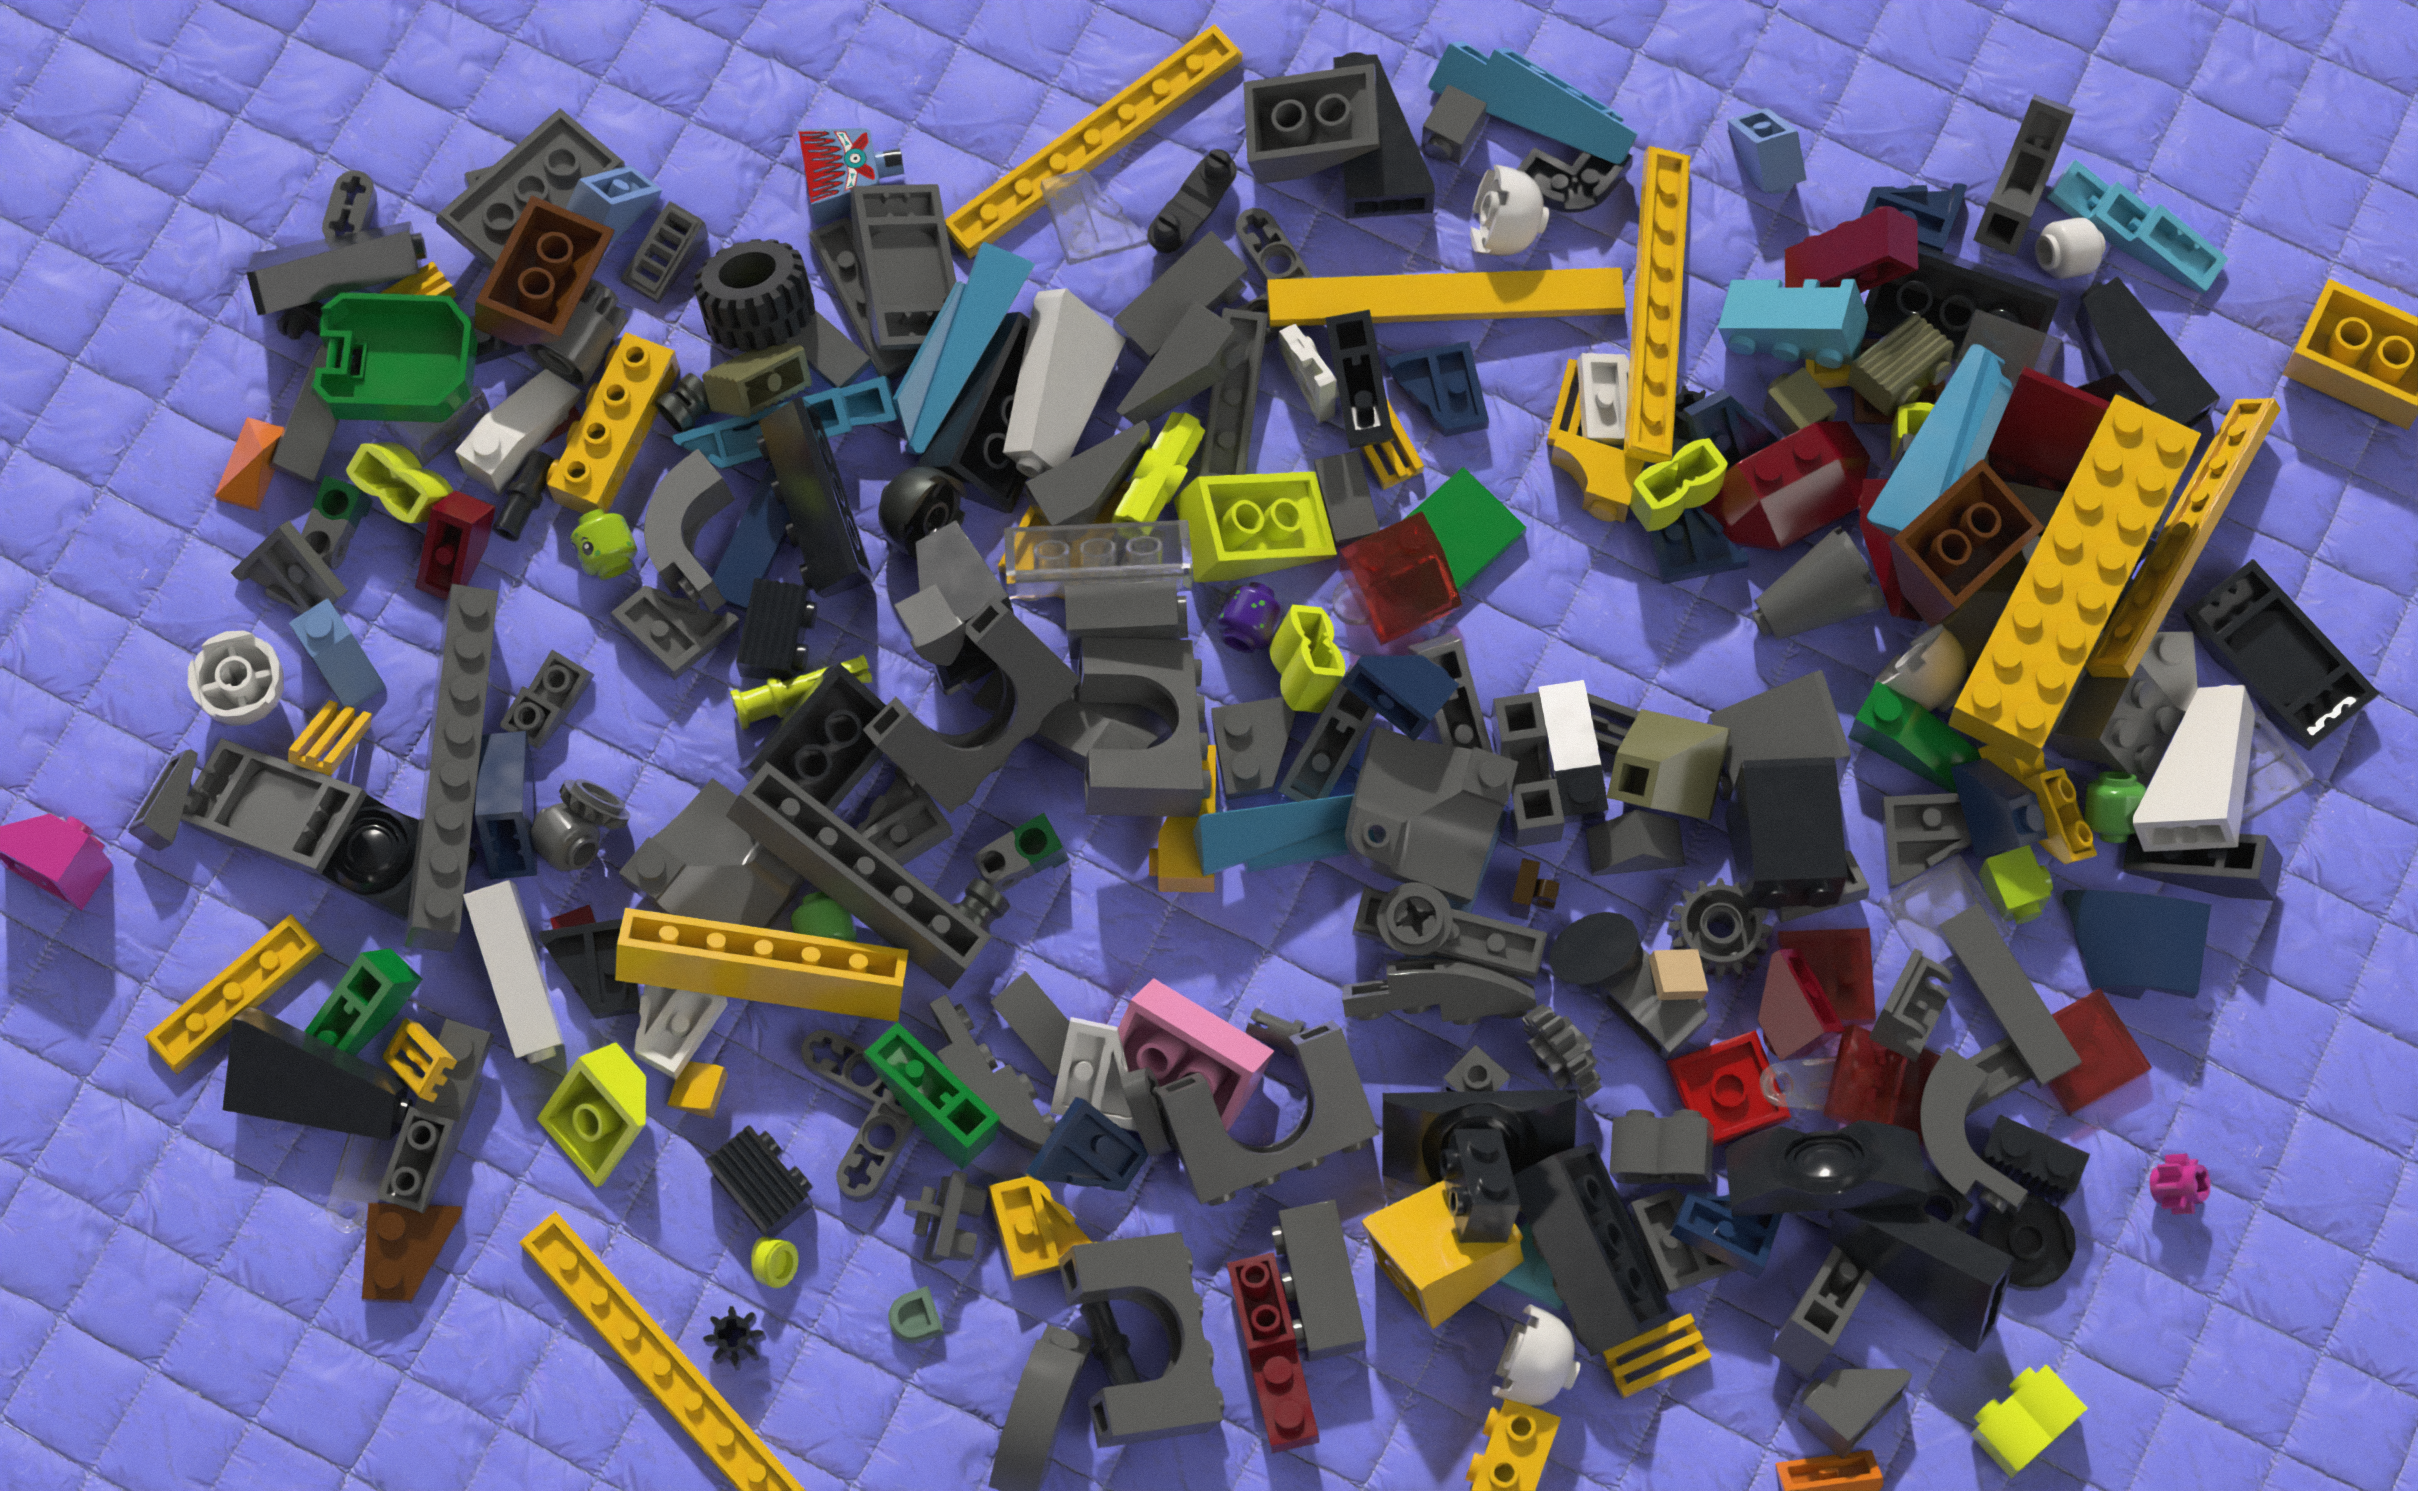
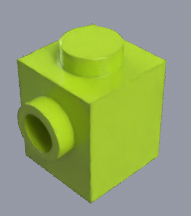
M2030 844L1987 858L1978 873L2000 924L2015 920L2016 924H2023L2038 918L2043 914L2042 910L2052 895L2053 883L2051 876L2044 865H2038Z

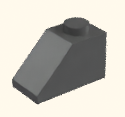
M1835 1369L1824 1381L1817 1377L1803 1391L1799 1398L1803 1404L1798 1421L1841 1459H1844L1906 1394L1912 1374L1906 1369Z

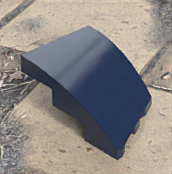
M2107 890L2064 891L2062 901L2064 907L2067 906L2076 932L2075 940L2079 952L2084 956L2086 962L2085 970L2092 990L2137 1000L2142 997L2146 989L2192 999L2197 996L2211 904L2133 892Z

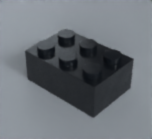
M839 662L828 667L737 771L750 782L767 761L833 812L883 755L884 752L875 745L863 729L887 705Z

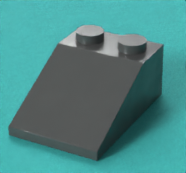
M1374 63L1243 82L1247 162L1258 184L1301 179L1380 148L1376 70Z

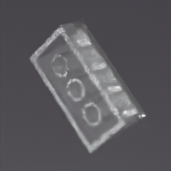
M1188 520L1004 528L1006 587L1010 599L1019 598L1025 601H1034L1042 597H1064V586L1172 580H1176L1177 593L1180 591H1192L1193 562Z

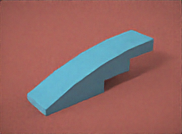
M2076 159L2066 166L2046 196L2047 199L2071 217L2087 218L2095 224L2096 228L2103 234L2104 239L2118 249L2201 294L2207 292L2229 259L2163 205L2158 204L2154 208L2149 207L2118 181L2109 186Z

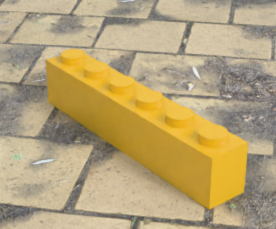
M625 908L617 942L615 980L898 1022L909 950Z

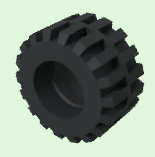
M752 239L750 242H738L732 244L733 246L727 249L723 248L717 251L714 257H710L702 263L703 268L697 270L693 287L705 327L712 341L716 344H722L723 348L729 350L738 348L739 351L749 352L751 349L759 351L767 349V347L772 345L778 346L785 343L786 339L794 338L801 333L800 328L807 327L811 321L810 316L815 313V300L802 256L798 250H793L792 245L786 242L779 244V241L774 239L766 241Z

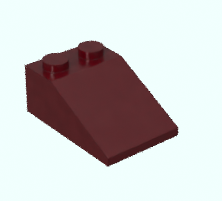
M2024 366L1987 451L1989 466L2002 481L2065 493L2107 412L2110 402Z

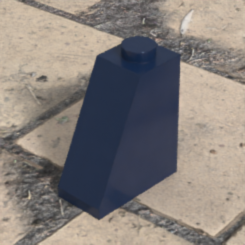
M526 731L482 735L475 818L490 880L537 876V852L534 851L531 841V828L535 818L534 765Z

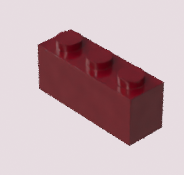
M1882 206L1853 221L1842 222L1836 228L1820 235L1806 237L1803 242L1785 249V288H1803L1805 279H1817L1820 282L1819 288H1840L1842 279H1855L1859 292L1862 293L1918 270L1917 220L1899 212L1894 207Z

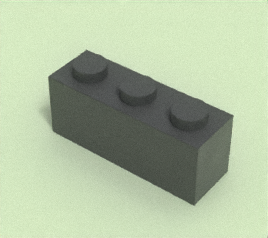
M1211 230L1113 319V328L1126 338L1125 344L1148 366L1195 300L1212 312L1223 302L1230 305L1236 301L1247 288L1245 282L1247 281L1248 267Z
M1336 1200L1280 1210L1278 1212L1279 1226L1271 1227L1276 1255H1286L1289 1272L1281 1274L1286 1301H1296L1299 1319L1292 1320L1291 1322L1297 1349L1306 1348L1308 1361L1366 1350L1367 1339Z

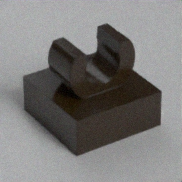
M1522 858L1509 916L1528 920L1531 903L1540 908L1554 910L1560 883L1547 879H1537L1541 862Z

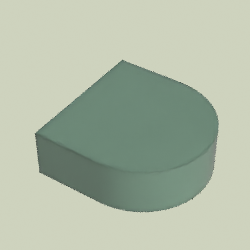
M928 1286L901 1295L891 1305L889 1324L895 1336L901 1341L917 1344L944 1335Z

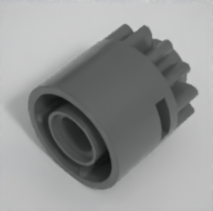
M591 279L560 341L522 345V347L542 368H547L569 383L585 386L589 383L605 358L608 348L614 344L628 322V319L624 316L626 311L616 306L619 299L612 290L602 283Z

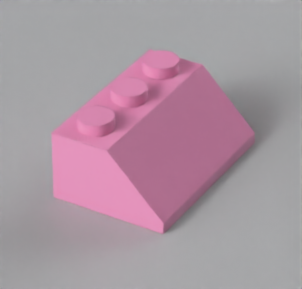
M1154 978L1131 999L1118 1027L1129 1072L1149 1067L1153 1071L1159 1087L1200 1072L1208 1082L1222 1124L1227 1133L1257 1088L1274 1053L1273 1049Z

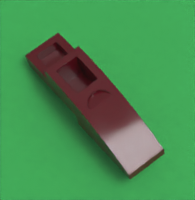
M1274 1252L1228 1262L1227 1269L1271 1453L1320 1443Z

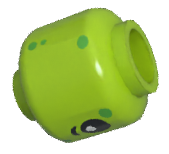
M596 509L578 519L580 526L573 531L570 540L586 574L598 575L600 580H608L632 568V560L637 555L638 549L622 515L616 513L605 514L603 509Z

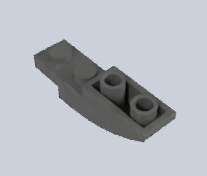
M1437 958L1387 960V979L1343 985L1342 991L1345 1017L1356 1016V1019L1362 1021L1374 1020L1382 1017L1384 1012L1401 1009L1407 1014L1422 1013L1430 1010L1431 1005L1440 1004L1442 1022L1453 1021L1455 1025H1469L1480 1021L1483 1016L1500 1014V1017L1505 1019L1522 1017L1528 1013V1010H1533L1537 1007L1534 985L1520 978L1478 964Z
M946 994L929 1003L933 1018L949 1043L948 1046L936 1052L938 1060L1001 1117L998 1131L1022 1147L1038 1154L1056 1127V1123L1049 1112L1041 1116L1034 1105L1033 1100L1038 1098V1094L1025 1073L1017 1076L1010 1064L994 1073L992 1072L998 1068V1065L987 1045L982 1043L977 1046L968 1032L975 1027L961 1003L954 1007Z
M449 1019L445 1020L438 1043L457 1063L453 1070L447 1067L443 1069L442 1073L447 1077L445 1084L441 1086L435 1083L432 1088L438 1094L434 1103L418 1096L415 1107L409 1106L378 1193V1199L425 1213L456 1152L480 1092L482 1082L479 1081L494 1038L491 1032Z

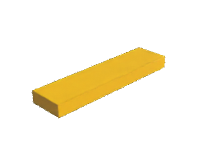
M290 914L144 1038L178 1075L232 1029V1021L235 1016L248 1007L257 1008L324 950L297 919Z

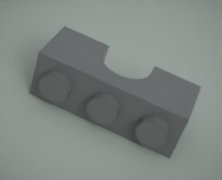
M1540 692L1494 698L1491 723L1497 754L1518 762L1507 803L1515 848L1561 841L1565 821L1557 779H1552L1547 755L1548 733Z

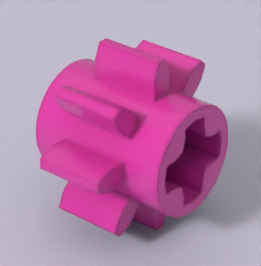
M2188 1153L2165 1155V1164L2157 1165L2152 1170L2149 1180L2153 1199L2157 1203H2162V1209H2171L2172 1215L2194 1214L2195 1204H2202L2210 1194L2211 1183L2207 1169L2203 1165H2198L2197 1159H2189Z

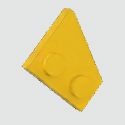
M1026 1176L989 1185L987 1189L988 1197L1012 1281L1060 1270L1058 1259L1073 1245L1093 1243L1075 1224V1217L1064 1205L1058 1204L1053 1200L1051 1191L1042 1181Z

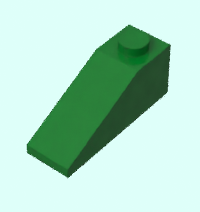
M1879 681L1876 682L1857 714L1848 738L1950 793H1958L1951 767L1982 759L1976 748L1922 705Z
M391 948L362 952L304 1032L356 1056L398 1014L423 979Z
M898 1022L894 1024L864 1052L863 1057L924 1135L961 1170L969 1165L995 1140L1001 1117Z

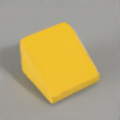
M689 1061L675 1080L667 1104L668 1107L713 1119L728 1077L725 1067Z

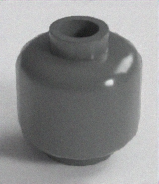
M563 802L546 807L535 816L531 828L533 849L558 871L569 872L585 868L595 859L599 851L600 832L598 826L594 822L584 819L580 814L571 811L570 806Z

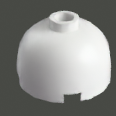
M1493 165L1494 170L1488 169L1484 174L1474 201L1472 212L1480 214V230L1474 227L1470 228L1471 245L1474 251L1478 253L1509 256L1524 251L1534 241L1537 233L1542 234L1545 231L1549 210L1547 207H1543L1542 193L1531 177L1514 168Z
M1938 624L1909 643L1913 648L1902 657L1897 654L1880 672L1874 684L1879 681L1916 701L1928 711L1937 707L1941 712H1944L1957 702L1961 694L1958 688L1966 678L1968 662L1965 651L1957 638L1942 624Z
M226 631L209 638L201 646L203 650L197 655L195 661L192 659L188 666V687L197 705L215 721L230 726L250 725L265 718L277 706L284 691V671L273 647L246 631Z
M1530 1304L1525 1307L1522 1313L1531 1317L1525 1326L1518 1323L1514 1325L1504 1347L1495 1373L1504 1378L1502 1388L1492 1385V1394L1502 1400L1507 1398L1533 1407L1541 1406L1553 1400L1561 1388L1570 1390L1579 1373L1580 1363L1573 1360L1575 1343L1567 1326L1551 1313Z

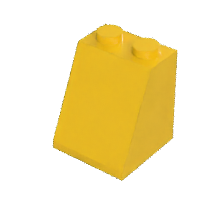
M1444 1180L1381 1209L1361 1221L1375 1263L1432 1330L1524 1261L1520 1245L1524 1238L1515 1223L1507 1243L1459 1242L1454 1218L1449 1209V1198Z

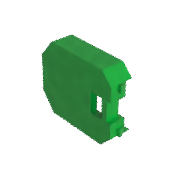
M341 292L321 308L323 315L320 318L319 331H321L320 337L325 348H328L325 368L316 367L310 394L317 397L318 402L334 419L444 423L472 397L478 339L473 329L472 321L450 296ZM353 349H363L360 376L350 375Z

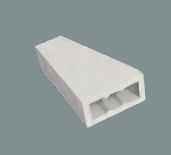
M1067 288L1038 291L1034 299L1003 450L1004 454L1017 463V469L1022 474L1031 478H1035L1070 459L1126 341L1125 337Z
M2245 685L2198 688L2133 816V826L2144 852L2238 847L2255 721V712Z
M507 880L464 894V900L515 1058L527 1056L529 1064L557 1056L554 1047L564 1044V1040L517 885Z

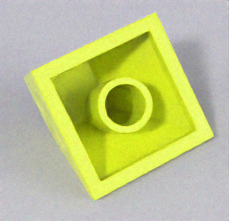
M616 1042L578 1057L537 1117L539 1123L596 1188L604 1184L646 1124V1076Z

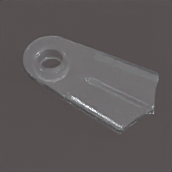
M1852 1055L1775 1063L1768 1066L1760 1078V1089L1764 1098L1775 1106L1843 1114L1858 1113L1860 1099L1866 1085ZM1775 1077L1781 1079L1784 1083V1092L1782 1094L1778 1093L1773 1087Z
M348 1134L325 1210L326 1219L333 1229L342 1233H352L361 1229L366 1224L368 1203H378L379 1201L377 1196L397 1139L393 1137L388 1141ZM344 1207H356V1215L349 1220L342 1219L340 1212Z

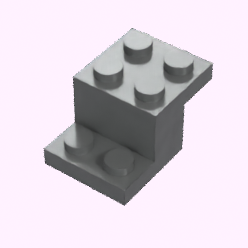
M2140 663L2131 678L2092 677L2084 666L2047 741L2062 758L2107 763L2113 771L2136 775L2137 782L2143 784L2146 788L2183 714Z

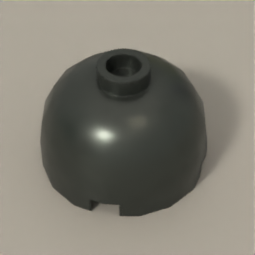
M929 466L908 468L894 477L884 487L878 508L879 525L889 543L906 555L917 559V541L926 537L932 530L944 527L955 520L961 526L965 512L959 510L960 496L967 500V491L961 481L938 469Z

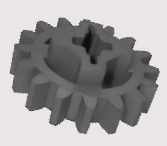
M1542 1003L1521 1019L1525 1025L1523 1027L1524 1031L1531 1038L1526 1043L1532 1055L1531 1060L1537 1070L1551 1082L1556 1090L1561 1088L1563 1090H1576L1577 1099L1581 1103L1602 1088L1599 1082L1601 1077L1593 1069L1595 1064L1598 1063L1591 1050L1593 1046L1586 1035L1573 1025L1569 1017L1564 1016L1562 1018L1560 1015L1556 1016L1550 1006L1546 1008Z

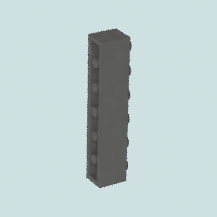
M767 761L741 791L726 814V817L892 946L909 950L908 958L949 990L992 937Z

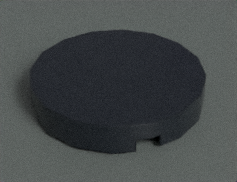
M1611 912L1590 914L1571 923L1558 935L1550 951L1549 963L1559 984L1571 993L1582 995L1597 994V988L1608 985L1612 989L1622 984L1635 972L1643 957L1641 937L1633 921L1622 914Z
M2027 1194V1200L2017 1215H2014L2007 1209L2003 1214L1991 1209L1983 1218L1977 1235V1239L2014 1257L2007 1287L2018 1291H2039L2055 1284L2069 1269L2076 1251L2075 1230L2066 1213L2057 1205L2055 1207L2050 1202L2045 1201V1198L2035 1194Z

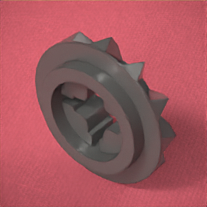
M576 779V781L565 780L559 790L560 798L564 804L570 806L571 811L580 814L584 819H588L598 826L603 825L608 829L625 828L630 819V813L625 808L624 802L615 794L596 783L584 779Z
M1406 883L1397 886L1386 894L1378 908L1377 925L1379 934L1390 950L1403 953L1407 958L1418 955L1428 956L1440 946H1444L1452 930L1453 915L1449 902L1440 891L1427 884ZM1407 904H1410L1411 909L1415 911L1417 916L1425 915L1429 917L1422 922L1421 937L1414 931L1412 926H1401V923L1407 920Z

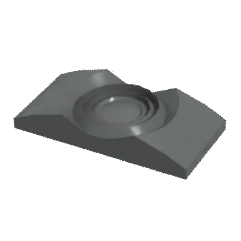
M938 184L852 186L850 196L854 248L862 266L865 283L866 315L874 340L879 350L920 349L956 283Z
M221 738L186 797L180 822L230 846L243 847L261 853L289 868L321 874L367 793L360 787Z

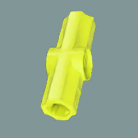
M1172 412L1152 448H1147L1129 480L1131 485L1127 493L1122 497L1111 519V522L1116 526L1120 534L1129 539L1145 540L1165 503L1169 504L1188 471L1185 467L1194 455L1205 432L1197 418L1186 412Z

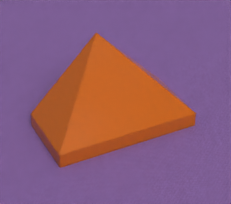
M249 417L246 418L214 495L216 500L259 511L276 470L270 467L269 463L284 427Z
M1872 1450L1851 1452L1844 1459H1841L1836 1454L1775 1463L1776 1474L1783 1491H1879L1883 1487V1476Z

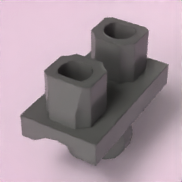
M954 1170L951 1177H942L935 1205L937 1189L927 1186L923 1187L920 1201H906L903 1212L916 1219L913 1228L914 1235L926 1237L929 1223L931 1222L922 1261L938 1264L945 1259L968 1261L974 1256L977 1234L956 1229L959 1214L974 1218L982 1215L988 1191L968 1183L967 1173Z

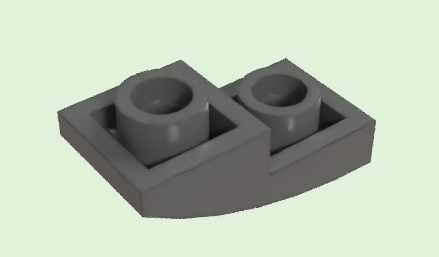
M551 650L529 688L522 686L499 726L509 732L526 731L529 744L540 750L568 716L595 674L558 652Z
M1024 971L995 996L990 1003L1055 1077L1059 1073L1070 1022L1032 977Z

